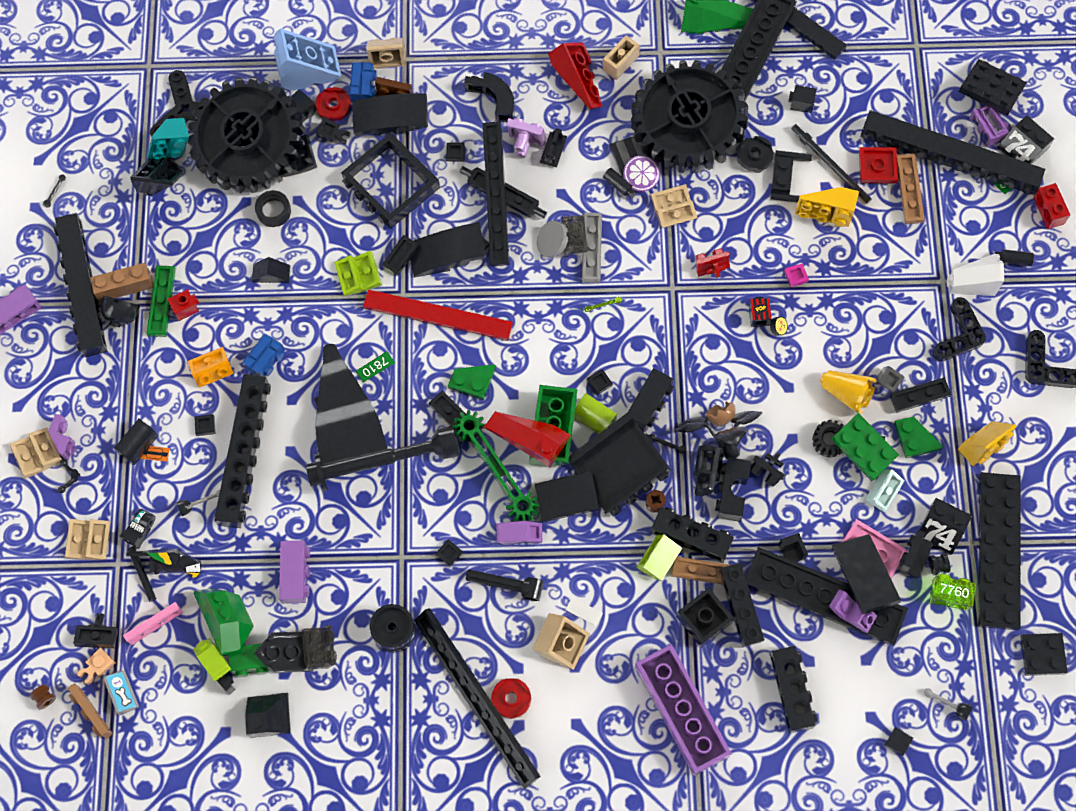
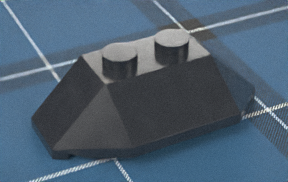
M172 157L158 160L148 159L130 177V180L136 192L150 196L173 186L183 175V170L173 161Z

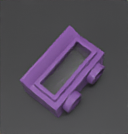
M985 105L978 109H973L969 119L973 121L977 118L979 122L977 130L979 134L983 132L987 134L988 140L985 145L989 147L1001 142L1009 133L1010 127L1006 121L1003 122L1000 112Z

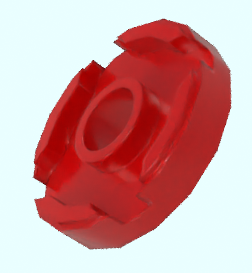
M330 87L324 89V92L318 94L315 106L321 118L339 121L350 112V97L343 89ZM332 101L338 102L335 107L329 106V103Z
M503 679L492 690L491 701L499 714L504 718H519L527 712L531 705L530 689L520 679ZM507 694H516V702L508 703L505 700Z

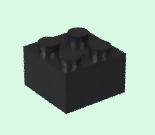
M709 587L677 611L676 615L677 619L701 648L734 621V617Z

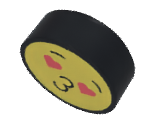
M774 317L770 322L771 332L775 336H781L787 332L788 324L784 317Z

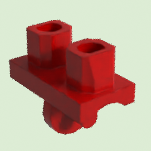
M718 248L709 257H706L704 253L697 254L696 269L698 277L714 273L715 278H719L720 271L730 268L729 252H724L721 248Z

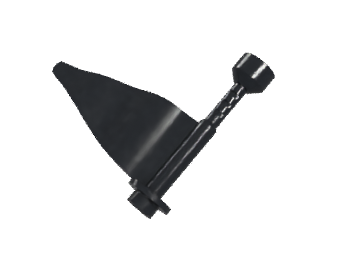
M331 343L323 347V365L316 413V439L319 453L314 454L315 462L305 464L311 487L321 485L322 491L326 492L328 491L326 479L393 464L398 460L434 452L442 459L459 456L452 426L437 429L431 441L398 449H388L376 411L343 361L337 347Z

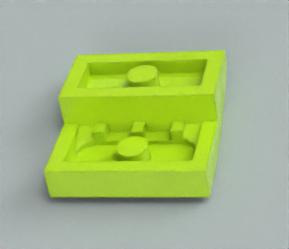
M371 251L356 257L350 255L334 262L343 295H353L382 286L375 258Z

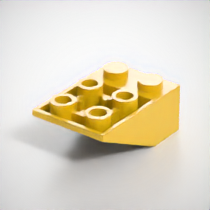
M838 187L800 195L795 215H799L801 218L816 219L822 223H834L839 227H849L859 191Z
M991 421L964 441L958 450L973 467L978 463L982 465L993 453L997 454L1005 447L1004 445L1014 436L1013 431L1017 426L1010 423Z

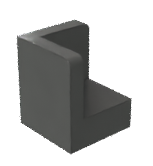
M886 366L883 367L876 377L875 384H880L891 393H894L905 377L892 367Z

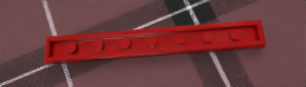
M369 289L363 305L364 309L509 341L513 326L512 321Z

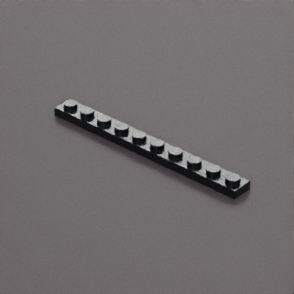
M430 608L425 609L414 622L524 789L528 788L541 777L432 610Z

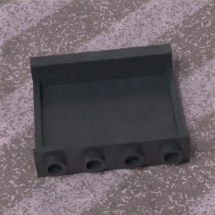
M629 412L572 453L568 460V463L575 469L577 474L592 471L598 503L608 517L618 515L622 511L621 508L623 506L634 503L638 499V495L642 492H649L654 487V483L658 480L660 482L665 480L669 476V472L672 471Z

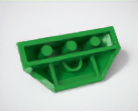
M215 588L194 591L193 594L220 655L240 652L254 627L240 595Z

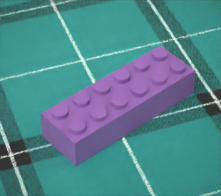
M672 644L636 662L635 668L693 776L729 758L732 753Z

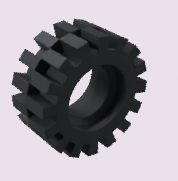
M832 420L823 421L821 425L817 426L812 437L813 447L816 446L815 450L817 452L820 451L822 456L826 454V457L829 458L831 455L836 457L837 454L840 455L843 452L836 444L828 445L823 439L825 433L832 432L836 434L843 428L844 425L842 423L838 425L836 420L834 423Z

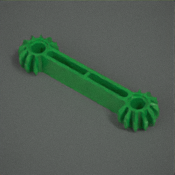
M467 410L466 416L460 412V418L454 419L456 424L453 425V430H458L455 436H461V442L469 438L512 503L506 506V510H512L508 513V516L512 517L515 515L514 522H517L519 518H521V521H525V518H527L531 522L533 520L532 515L537 516L538 514L534 510L539 508V504L534 503L537 497L535 496L530 499V491H528L526 496L523 495L480 429H484L486 425L481 423L484 418L482 416L477 418V411L470 415V410ZM472 423L475 428L469 431L464 428V425ZM475 436H477L480 439V441L490 454V457H487V455L475 439ZM502 476L506 478V480L516 493L517 497L513 496V494L501 478ZM519 503H525L527 504L528 509L526 511H520L517 508V505Z

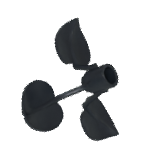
M743 411L737 413L731 420V423H735L734 427L716 434L707 423L706 417L687 419L679 424L674 432H694L702 427H706L718 443L719 448L725 451V459L728 457L737 458L740 456L738 444L747 432L745 427L738 426L753 422L763 413L762 411Z

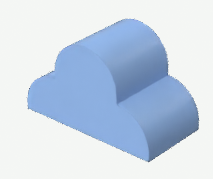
M281 28L274 34L276 45L274 54L283 88L298 90L307 88L314 83H330L342 77L335 46Z

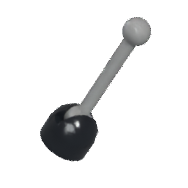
M220 490L215 494L194 502L188 500L176 502L181 516L189 514L194 505L219 497Z
M930 688L924 690L926 696H932L955 708L957 716L964 721L967 720L973 706L966 703L956 705L933 693Z

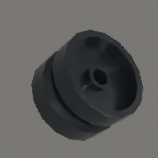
M384 605L377 609L371 617L369 625L371 636L377 646L385 652H402L410 647L414 641L416 634L415 623L408 610L401 605Z

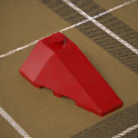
M562 43L549 52L550 62L554 69L589 109L601 108L599 91L593 83L595 75L594 72H591L589 66L592 64L591 58L584 43Z
M494 411L484 426L485 429L549 468L571 437L570 434L555 425Z

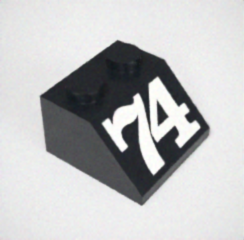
M1026 115L1013 127L997 148L1006 156L1033 164L1049 149L1055 138Z
M935 498L919 530L926 533L923 539L932 542L933 547L952 555L965 533L972 515Z

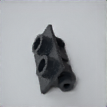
M555 128L552 132L550 131L539 163L557 168L567 136L562 134L561 129Z

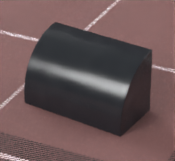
M138 418L114 449L120 456L135 466L159 435Z

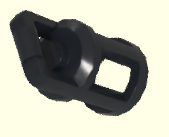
M710 445L698 447L695 471L693 472V476L697 479L695 487L696 496L703 497L711 494L714 490L715 482L720 480L725 451L719 447ZM708 458L712 459L710 470L706 469ZM703 483L708 484L706 488H702Z

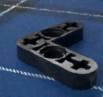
M963 297L955 298L950 306V310L962 335L940 342L935 346L932 354L937 361L943 362L978 349L986 341L985 333L969 302ZM957 303L964 306L962 310L961 308H956ZM970 319L973 322V326H965L963 320ZM974 335L976 338H980L979 342H977V340H972ZM957 341L962 342L964 349H956L954 343ZM950 346V350L946 351L944 355L942 353H938L940 349L944 351L947 350Z
M1040 330L1031 331L1026 338V380L1035 385L1076 388V382H1073L1070 378L1074 375L1076 379V369L1045 366V335ZM1034 336H1037L1036 338L1039 340L1036 347H1034L1035 340L1032 339ZM1037 353L1040 356V360H1032L1030 354ZM1035 366H1038L1036 368V375H1038L1037 378H1034V375L1032 374ZM1054 372L1058 374L1059 380H1051L1049 373Z

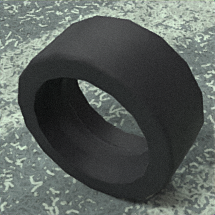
M270 190L262 193L256 199L255 212L260 222L265 226L278 227L285 224L290 218L291 206L285 194L280 191ZM275 200L282 202L284 210L281 214L275 217H268L263 214L262 209L266 203Z

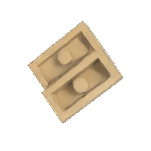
M686 184L650 195L662 228L697 219L694 204L690 199Z
M47 427L29 433L27 438L10 443V448L24 479L39 474L62 460Z
M70 519L65 559L105 560L110 521Z

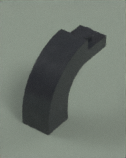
M484 72L483 78L465 76V91L486 94L495 100V121L507 123L509 118L514 120V96L504 80Z

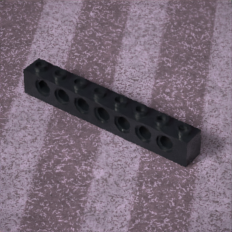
M243 374L214 518L218 526L241 529V524L246 519V511L244 509L245 504H248L250 499L248 489L249 485L251 486L253 483L252 468L257 463L255 453L256 449L260 447L259 432L264 427L262 417L263 413L267 411L266 397L271 391V384H269L265 376ZM259 394L258 398L250 399L252 395ZM256 412L253 417H247L248 413ZM246 430H252L251 434L243 435ZM248 448L246 453L240 454L241 449ZM239 466H245L242 472H236V469ZM236 484H241L239 490H232ZM237 503L235 509H229L230 504Z

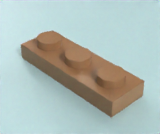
M73 683L68 687V690L71 692L69 695L70 699L75 705L79 704L82 710L80 713L87 721L91 720L93 723L91 728L98 737L101 735L107 739L113 732L80 686Z

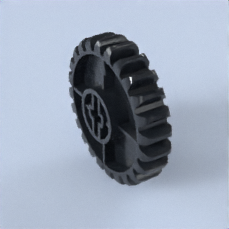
M681 60L679 68H675L671 63L666 64L665 73L655 70L653 72V80L645 79L642 82L643 89L637 90L635 93L636 102L631 105V128L634 130V139L637 143H641V151L644 154L652 152L653 161L659 163L664 160V168L667 170L672 169L674 165H678L679 173H684L687 166H691L693 173H699L700 165H704L708 170L713 169V160L721 164L726 161V153L734 154L737 151V143H742L744 140V130L748 127V104L744 102L745 94L743 90L737 89V81L734 78L726 80L727 71L724 69L715 73L714 64L712 63L707 64L705 68H701L700 60H695L692 66H688L685 60Z
M239 77L235 80V86H231L228 81L222 83V91L219 92L214 87L210 90L212 96L210 100L205 97L201 98L202 110L194 109L192 112L197 121L190 122L188 125V129L193 133L189 136L187 142L192 147L190 156L197 162V169L205 174L211 183H218L223 190H229L232 187L236 193H242L246 186L251 193H256L259 184L267 190L271 187V179L280 183L283 181L282 171L287 173L293 171L292 166L289 164L290 160L299 161L301 157L295 149H301L305 145V142L300 137L305 133V127L301 123L302 114L296 108V103L292 97L287 96L283 88L279 86L274 87L271 81L264 80L260 83L256 77H251L246 84L242 77Z

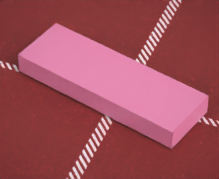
M174 602L123 636L129 644L133 645L182 614L183 611Z

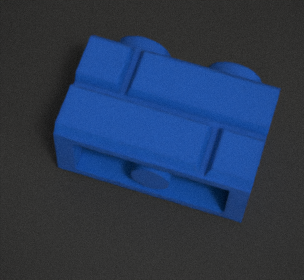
M352 63L349 91L352 103L356 100L376 96L374 81H376L378 73L377 70H374L372 63Z
M264 333L242 364L252 374L268 377L273 372L274 364L283 359L285 355L284 346Z

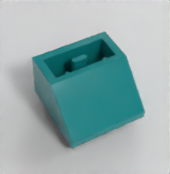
M184 118L166 119L152 136L146 155L147 159L158 160L161 158H178L183 156L189 139Z

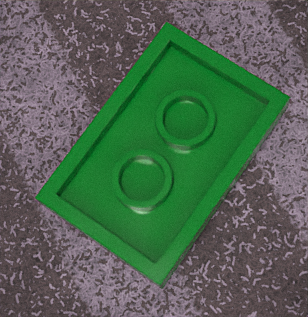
M859 412L831 438L871 482L899 456Z

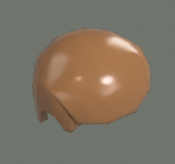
M726 401L725 407L715 405L705 413L706 418L715 426L728 424L735 416L736 408L733 402L729 403Z

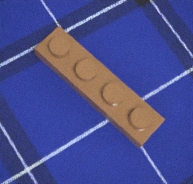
M915 154L897 155L905 224L923 223L925 219Z

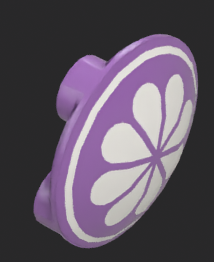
M640 155L631 158L626 163L623 176L625 180L633 185V190L644 192L652 189L658 183L660 171L655 161L650 157Z

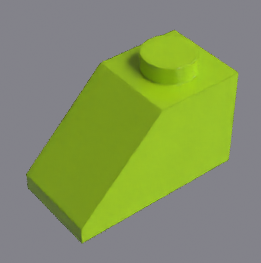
M210 638L200 641L196 648L193 649L195 655L214 682L231 670L223 655H220L218 648Z

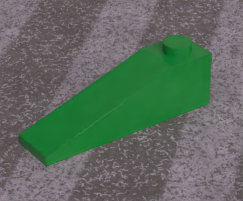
M686 0L681 32L699 35L707 31L721 32L722 29H743L753 9L728 0Z

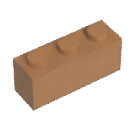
M146 263L90 277L94 295L99 302L102 301L103 296L115 299L153 288L151 273Z

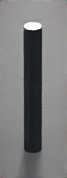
M135 546L127 549L128 552L137 551ZM130 556L149 602L155 601L157 598L140 557Z

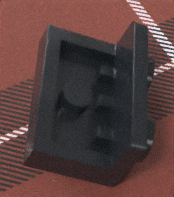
M920 530L917 531L916 535L911 534L907 543L910 546L908 553L904 552L899 562L902 563L900 571L915 578L920 577L933 546L932 542L923 539L926 533Z

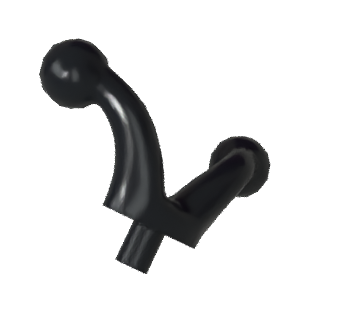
M62 459L60 465L64 466L71 473V479L64 486L58 487L59 493H64L66 488L77 482L80 476L77 469H72L67 465L66 459Z

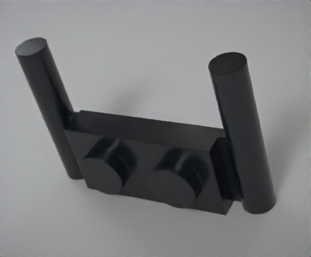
M775 151L770 200L798 203L800 196L790 195L793 159L811 161L812 154Z

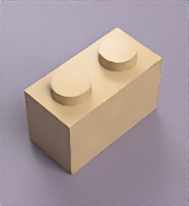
M625 35L603 59V71L617 80L639 57L640 45Z

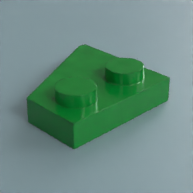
M496 365L454 369L448 388L484 400L495 373Z
M914 416L894 422L906 459L942 450L943 446Z

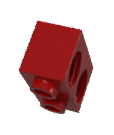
M1054 183L1038 188L1033 199L1047 230L1065 225L1071 214L1057 184Z

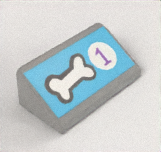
M125 670L103 677L117 714L121 716L139 707Z

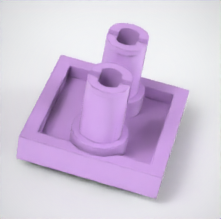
M514 118V120L508 119L507 129L509 137L517 139L514 149L518 157L526 158L531 143L544 147L546 137L544 128L536 123L527 124L519 118Z

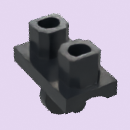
M778 452L775 456L769 453L766 454L765 458L771 461L770 463L756 455L753 458L754 463L751 466L750 472L758 477L764 468L771 472L765 482L772 487L786 477L784 473L773 467L777 465L779 468H782L784 465L783 462L778 460L781 456Z

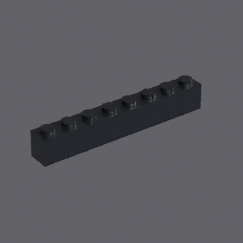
M77 213L55 218L56 225L53 228L55 235L59 238L57 248L62 253L60 263L62 268H65L66 273L63 274V279L69 289L66 291L69 302L72 304V307L69 309L71 317L75 319L73 330L75 335H78L79 341H76L77 349L85 357L108 352L98 300L94 295L90 279L93 275L82 221Z

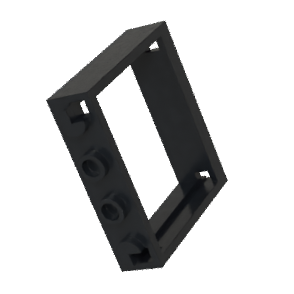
M391 132L341 172L342 182L346 188H351L354 191L355 197L359 201L363 200L366 203L367 209L371 213L375 212L378 215L379 221L387 224L390 228H393L440 189L439 179ZM388 148L426 183L390 214L354 178L356 174Z

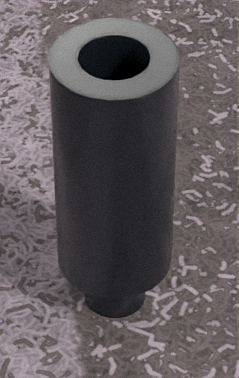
M609 168L604 173L603 178L624 196L628 195L631 198L635 196L636 192L632 189L633 185L613 168Z
M1003 249L1002 252L995 251V254H999L1000 261L1003 263L1032 266L1034 253Z

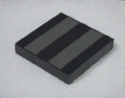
M634 136L610 144L611 152L622 177H624V167L631 158L643 155L652 159V152L644 154L641 151V143H637Z

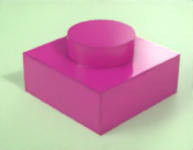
M803 263L785 268L784 270L790 288L808 283L809 281Z

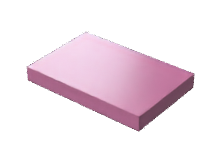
M856 519L842 542L870 534L889 576L892 578L900 565L899 562L903 553H907L908 550Z

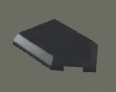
M273 632L253 653L274 673L314 671L310 632Z

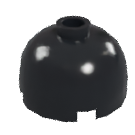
M103 296L100 309L102 316L110 321L109 325L120 328L121 324L128 325L136 319L140 306Z

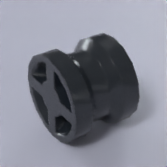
M946 553L938 557L934 555L929 556V567L934 576L940 572L950 573L951 566Z

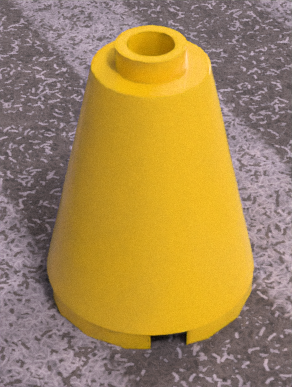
M829 370L827 373L824 372L820 379L823 389L856 413L859 412V414L864 412L861 411L862 407L867 408L875 391L872 384L873 382L876 383V379L873 377Z

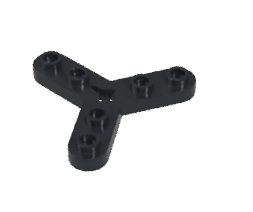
M175 70L169 74L168 81L175 106L151 127V137L166 119L184 118L185 123L188 120L197 121L192 112L194 109H203L201 103L193 101L188 80L183 71ZM183 108H189V111H183Z

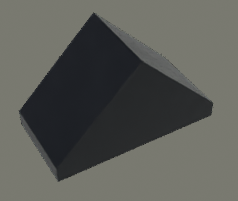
M267 257L253 264L252 283H289L291 266Z

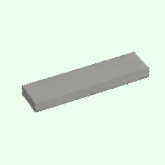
M584 213L582 283H600L602 213Z

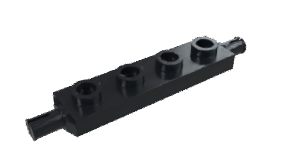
M462 166L460 173L468 177V185L486 194L485 171L478 167L470 170ZM505 182L506 205L528 218L534 214L543 219L548 212L539 208V200Z

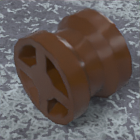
M659 490L649 492L646 497L647 509L652 513H658L660 507L664 508L666 502L665 495Z
M46 684L36 688L29 696L32 701L37 703L36 707L39 710L45 709L56 699V696L49 692V687Z

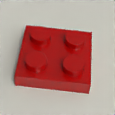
M860 147V183L897 184V149L895 147Z

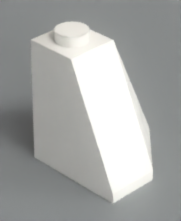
M993 254L953 269L951 275L947 277V287H950V294L995 296L1004 282V263L998 261L1000 259L999 254Z

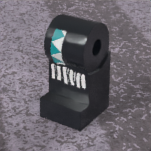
M142 508L139 509L127 529L122 531L120 537L123 541L139 549L149 534L156 516Z

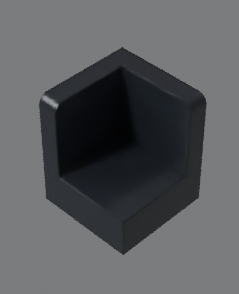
M799 533L781 539L778 544L783 557L796 563L805 560L808 556Z

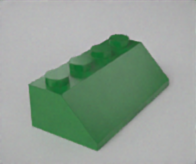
M539 384L534 421L555 425L571 435L551 466L568 464L578 389ZM529 456L530 465L546 466Z

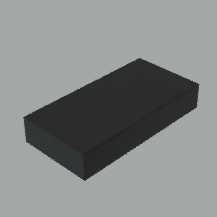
M403 234L382 265L399 276L419 245Z

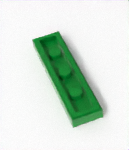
M156 265L146 333L149 337H167L171 308L168 298L172 297L175 266Z

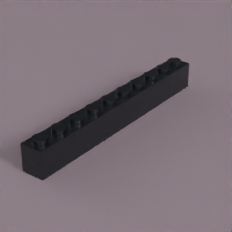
M869 110L860 137L867 141H874L885 147H895L902 153L915 154L920 159H928L938 165H945L953 170L963 171L971 176L981 177L989 182L1002 184L1009 189H1016L1027 195L1036 194L1046 170L1045 168Z

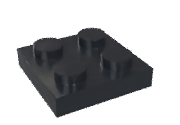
M1063 633L1022 634L1020 636L1025 676L1066 675L1068 673Z

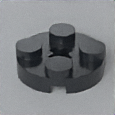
M761 136L745 138L739 144L737 150V162L746 170L754 171L755 173H760L768 168L774 156L771 143ZM758 151L759 156L754 157L751 152Z

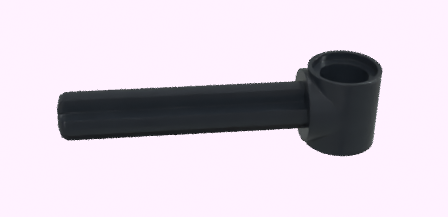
M470 569L466 573L467 581L520 592L521 596L527 600L540 601L544 581L527 577L524 581Z

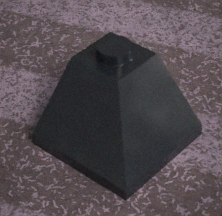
M288 693L247 697L245 722L246 735L248 737L258 738L291 734Z

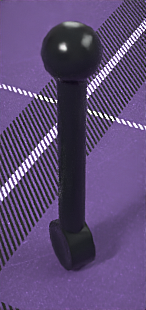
M64 174L59 175V181L49 198L44 200L43 205L46 208L51 206V200L62 181L66 180Z
M652 433L649 434L652 441L655 440L659 443L677 449L680 454H684L686 452V447L683 445L679 447L675 444L655 437V435Z

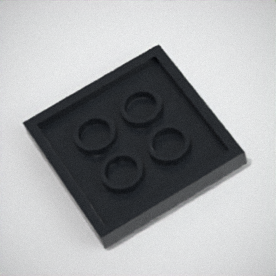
M978 59L958 92L1008 116L1027 82L989 64L987 61Z

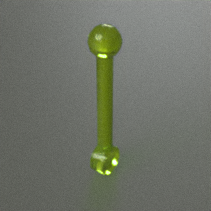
M617 296L614 300L593 306L588 305L584 307L585 312H590L592 309L613 303L620 304L622 298Z

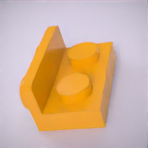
M223 347L187 361L192 376L199 388L234 373Z

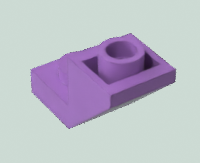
M55 414L48 432L60 455L64 459L69 460L70 456L75 452V442L71 437L63 435L67 431L68 421L62 415Z
M519 521L496 524L497 543L514 545L520 542L535 544L543 542L542 523Z
M838 590L829 606L840 618L868 633L877 617L874 612L862 615L857 602H854L842 590Z

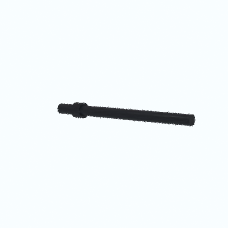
M797 124L792 126L791 129L800 137V141L804 145H808L852 190L859 191L858 196L866 204L872 200L812 140L813 137L808 132L805 133Z

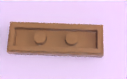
M676 557L673 562L671 577L723 585L719 570L730 565Z

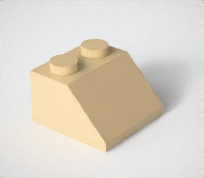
M403 38L367 41L369 63L374 65V69L406 66Z
M549 613L533 646V650L549 660L574 670L590 633L565 616Z

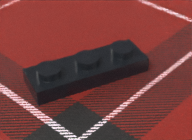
M944 377L891 393L890 399L896 413L948 398L952 394Z
M443 390L428 403L452 427L456 424L454 419L460 418V412L464 413L465 416L467 415ZM466 423L464 428L470 431L475 426L472 423ZM466 438L465 441L469 444L470 440Z

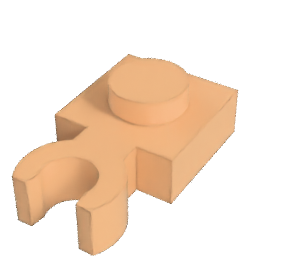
M99 648L86 661L89 667L81 669L77 675L83 677L84 674H88V679L84 682L89 685L93 682L96 674L102 677L115 664V661L102 648Z

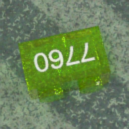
M947 574L936 575L932 579L929 603L969 611L973 607L976 583H971L966 578L952 579Z

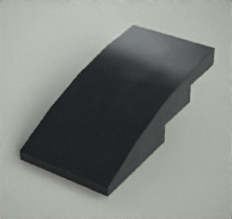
M426 93L384 95L353 101V134L355 136L374 133L377 136L389 132L397 135L428 127Z
M476 222L446 229L414 240L419 247L411 257V264L415 278L448 272L450 268L468 265L469 261L485 259L486 253L480 223Z

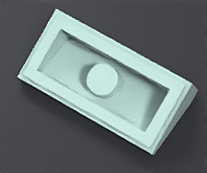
M885 469L879 475L865 501L886 512L903 485L904 480L892 469Z

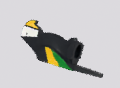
M178 548L126 553V556H150V572L155 573V575L159 574L160 571L173 573L186 571L188 574L193 575L192 578H195L201 572V561L185 554Z

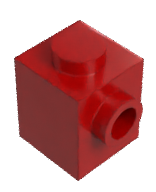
M188 289L168 298L179 321L199 312L196 305L200 303L195 294L191 295Z

